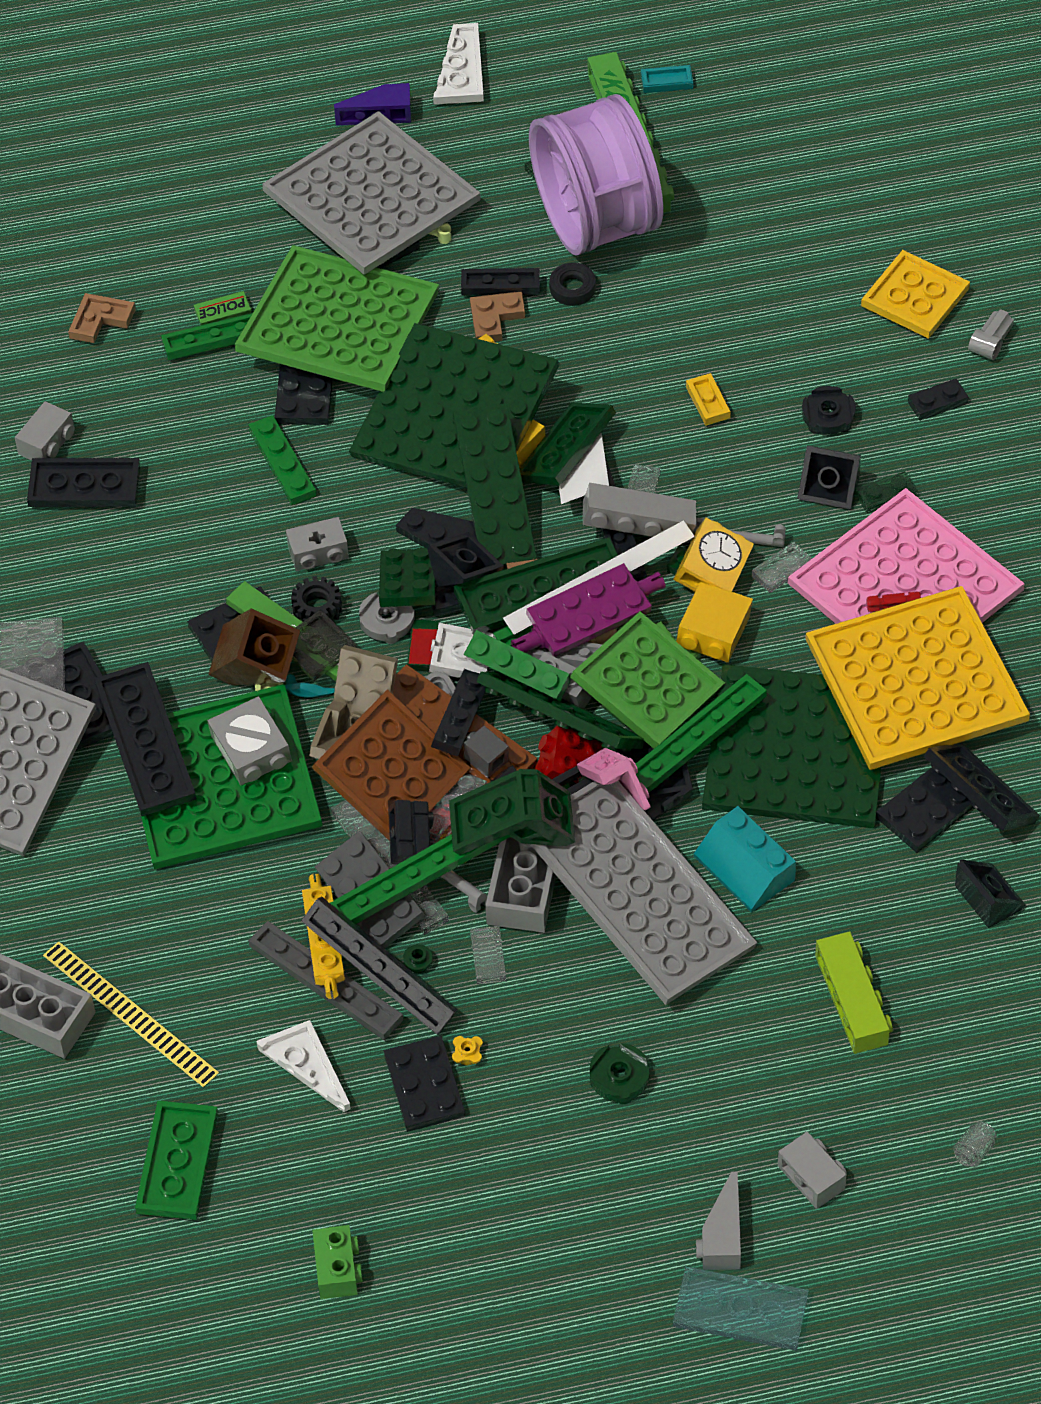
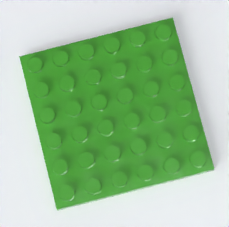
M292 245L236 341L235 351L384 392L390 383V376L397 366L400 358L399 352L414 323L422 324L439 292V284L377 267L364 275L346 259Z

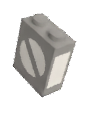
M259 696L207 720L211 737L240 785L255 781L260 776L274 769H280L292 761L286 740Z

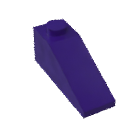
M410 83L383 84L334 104L336 126L357 125L378 111L393 123H411Z

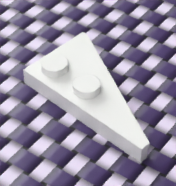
M310 1020L256 1041L260 1052L343 1112L351 1109L350 1102Z

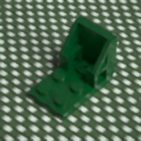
M519 769L449 800L453 851L459 855L506 835L511 836L521 844L568 846L575 843L570 791L537 769Z

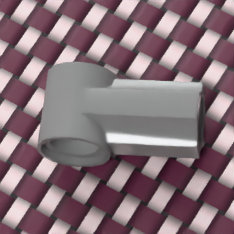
M1004 310L993 311L982 329H976L973 333L968 350L995 360L1000 352L1004 338L1013 326L1014 319Z

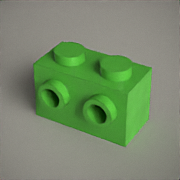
M350 1225L313 1229L320 1300L358 1295L356 1283L362 1282L361 1265L354 1264L353 1255H359L357 1236H351Z

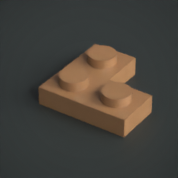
M522 292L470 297L476 339L487 334L494 342L502 341L500 321L525 318Z
M85 293L68 331L69 338L95 343L102 324L128 328L136 310L135 302Z

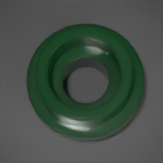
M421 944L408 947L403 954L404 965L414 973L425 972L433 961L431 950ZM414 956H422L420 959L413 958Z

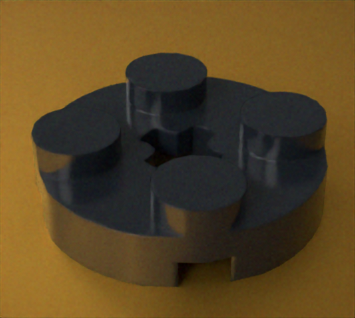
M835 386L818 387L812 390L811 395L803 399L802 418L808 425L811 433L835 434L847 432L850 430L851 424L855 419V401L850 394L848 397L842 393L841 388ZM826 407H830L831 411L834 412L827 413L824 411Z

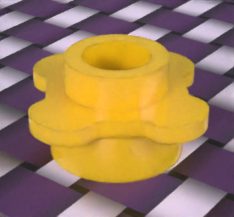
M457 1036L454 1038L455 1052L452 1054L454 1062L472 1065L481 1061L480 1047L483 1045V1041L480 1037L463 1038L462 1036Z

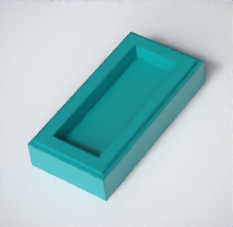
M690 65L641 69L643 93L693 89Z

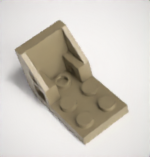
M347 645L341 648L334 699L325 709L311 744L310 757L319 759L387 689L393 694L398 658Z

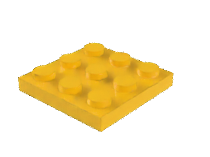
M902 250L862 298L861 306L929 339L969 290L970 281Z

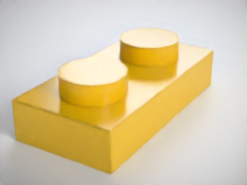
M711 373L686 380V388L705 426L730 419V410Z

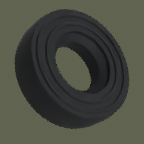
M566 263L558 266L551 273L549 289L553 298L559 303L570 306L580 305L593 297L596 290V278L593 271L586 265ZM568 279H578L582 281L583 285L578 289L571 290L565 288L563 282Z

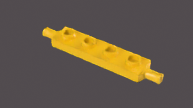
M315 874L316 882H314V875H310V889L302 890L305 915L319 897L322 896L329 903L333 901L331 886L322 887L319 874ZM307 926L315 984L325 985V995L328 999H332L330 990L333 991V998H336L338 996L336 983L345 980L342 956Z

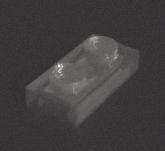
M792 542L752 570V577L771 593L788 582V577L812 558L795 542Z

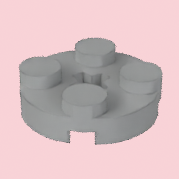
M377 592L365 598L359 608L361 630L369 637L388 644H394L398 642L399 638L405 636L412 629V624L415 620L412 606L380 607ZM389 612L392 613V617L389 619H384L381 614L387 615Z

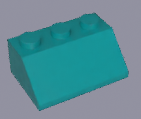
M739 806L715 822L694 852V857L751 913L795 881L796 861Z

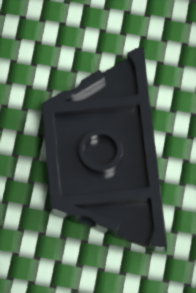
M645 742L643 749H631L630 752L624 751V753L632 758L636 764L654 748ZM687 763L649 792L647 800L650 808L644 811L652 821L693 795Z

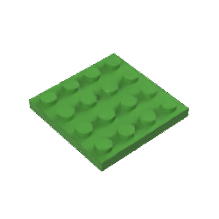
M642 612L637 613L579 665L570 676L572 680L632 731L644 738V741L652 748H656L682 727L725 684L724 681Z

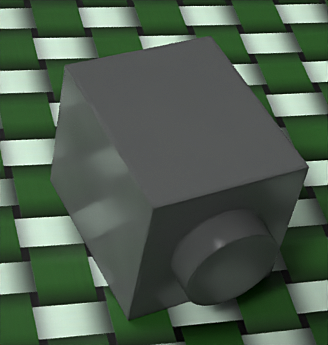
M483 726L477 732L473 731L466 737L464 741V759L487 778L491 777L508 762L509 746L487 727Z

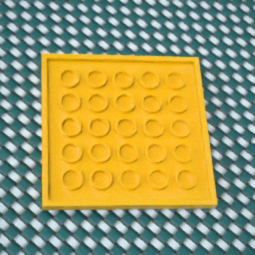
M963 586L806 633V641L869 770L924 754L930 747L953 745L1029 721L1030 713Z

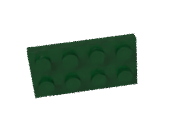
M571 402L520 467L522 483L560 486L616 414L613 406L608 404Z

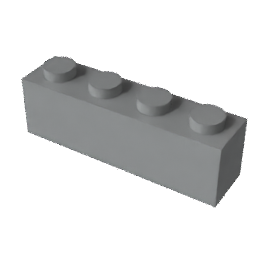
M590 482L583 499V525L650 537L656 536L683 520L692 533L696 527V500Z

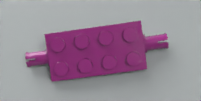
M623 563L527 608L526 615L532 622V632L511 640V645L524 653L538 647H545L549 649L552 656L556 657L626 624L639 612H642L644 615L651 612L652 605L646 596L666 587L663 577L658 578L661 576L659 572L643 580L636 581Z

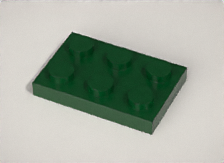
M427 548L390 549L380 552V607L435 605L436 582Z

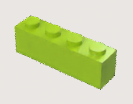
M850 931L816 940L815 957L853 1053L856 1054L888 1045L889 1033L893 1032L892 1023L889 1015H884L882 1012V998L878 990L874 991L872 987V973L869 966H864L862 962L863 952L858 941L854 942Z

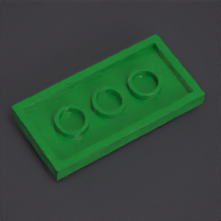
M157 1100L135 1205L136 1214L197 1220L218 1116L217 1106Z

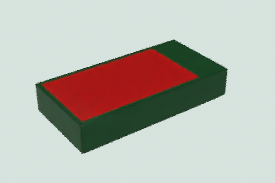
M413 621L407 665L415 671H429L433 654L430 651L432 640H436L440 621Z

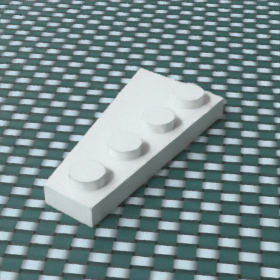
M478 23L453 24L447 45L446 57H444L442 63L443 68L437 82V90L433 96L434 104L484 101Z

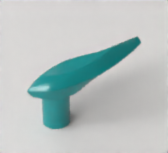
M291 674L287 675L285 681L286 691L297 697L314 698L335 693V688H325L310 683H297L295 676Z

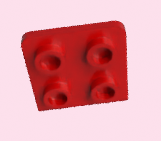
M556 726L551 732L544 734L539 742L540 756L535 769L553 779L601 751L604 747L601 746L602 742L595 739L593 741L579 736L578 732L573 729ZM582 775L572 782L577 784L588 777Z

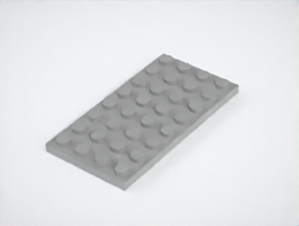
M594 781L571 795L575 843L568 846L530 844L665 1005L756 947V940L619 781L609 785H602Z

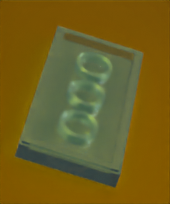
M685 1266L673 1319V1327L797 1351L809 1290Z

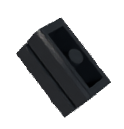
M396 800L388 808L390 858L392 864L398 865L435 844L434 839H430V829L433 827L434 815L433 812L429 811L427 801L411 802L410 800Z

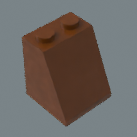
M251 608L223 625L208 675L232 686L284 682L287 678L300 630Z

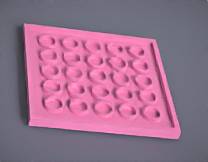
M907 488L788 577V584L835 624L870 614L866 606L868 596L878 595V598H882V595L905 593V595H908V592L918 591L921 594V598L959 586H963L981 622H984L1024 590L1025 584Z

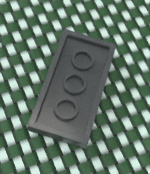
M358 831L314 866L328 886H331L332 891L338 898L390 869L361 831ZM410 894L357 924L367 935L385 949L426 915Z

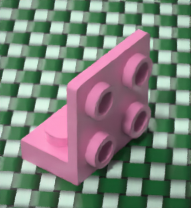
M604 748L577 764L581 775L602 785H609L619 781L643 810L650 808L647 800L649 793L646 787L639 782L636 773H638L637 766L630 757L627 758L619 752L616 753Z

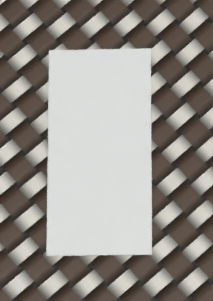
M602 433L599 434L594 443L582 456L580 462L575 465L566 480L559 486L561 504L584 496L589 482L609 486Z

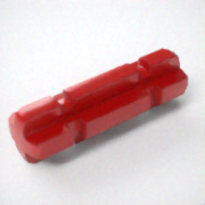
M916 591L908 592V595H905V593L882 595V598H878V595L868 596L866 599L867 610L870 613L880 611V609L920 599L921 594Z

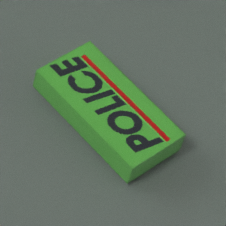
M244 291L194 305V311L200 326L251 314V308Z

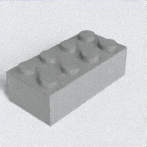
M512 837L499 843L486 901L487 925L545 933L556 874L530 844H521Z
M0 954V1030L65 1059L96 1013L92 995Z

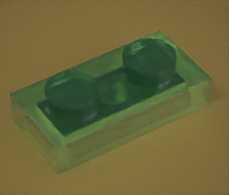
M906 471L858 486L856 487L855 494L867 514L879 509L905 488L915 496L917 495V490Z

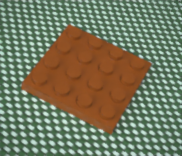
M388 689L312 766L326 782L389 841L388 808L394 801H427L430 811L470 769L459 756L457 757L432 748L431 745L435 734Z

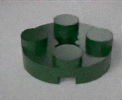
M619 1044V1047L609 1048V1045L597 1051L591 1059L590 1085L596 1093L607 1100L616 1101L619 1104H628L633 1098L642 1094L649 1083V1066L646 1056L632 1045ZM621 1068L625 1069V1076H614V1069L617 1071L621 1070Z

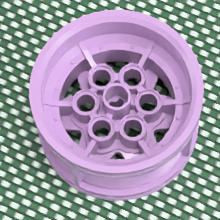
M613 94L607 98L598 99L594 103L532 121L529 128V149L536 184L548 218L562 244L570 253L580 255L594 250L599 245L635 233L643 234L660 227L663 219V197L655 159L638 117L622 96Z

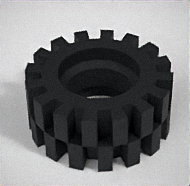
M312 576L313 581L309 582L308 578L303 579L304 585L299 582L296 584V589L293 588L291 596L293 615L306 625L311 624L312 629H316V625H320L321 629L326 628L325 623L328 622L331 626L334 624V619L338 620L340 618L339 613H342L341 592L338 585L335 586L334 581L330 580L327 583L326 577H322L321 581H318L317 576ZM315 598L327 601L326 604L320 607L306 605L308 601Z

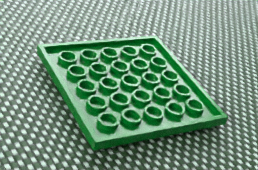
M285 684L167 713L197 799L141 817L154 869L323 826ZM259 696L286 740L292 761L280 769H274L260 776L255 781L240 785L211 737L207 720Z

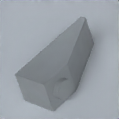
M738 1172L730 1173L702 1227V1239H696V1258H702L703 1270L740 1269Z

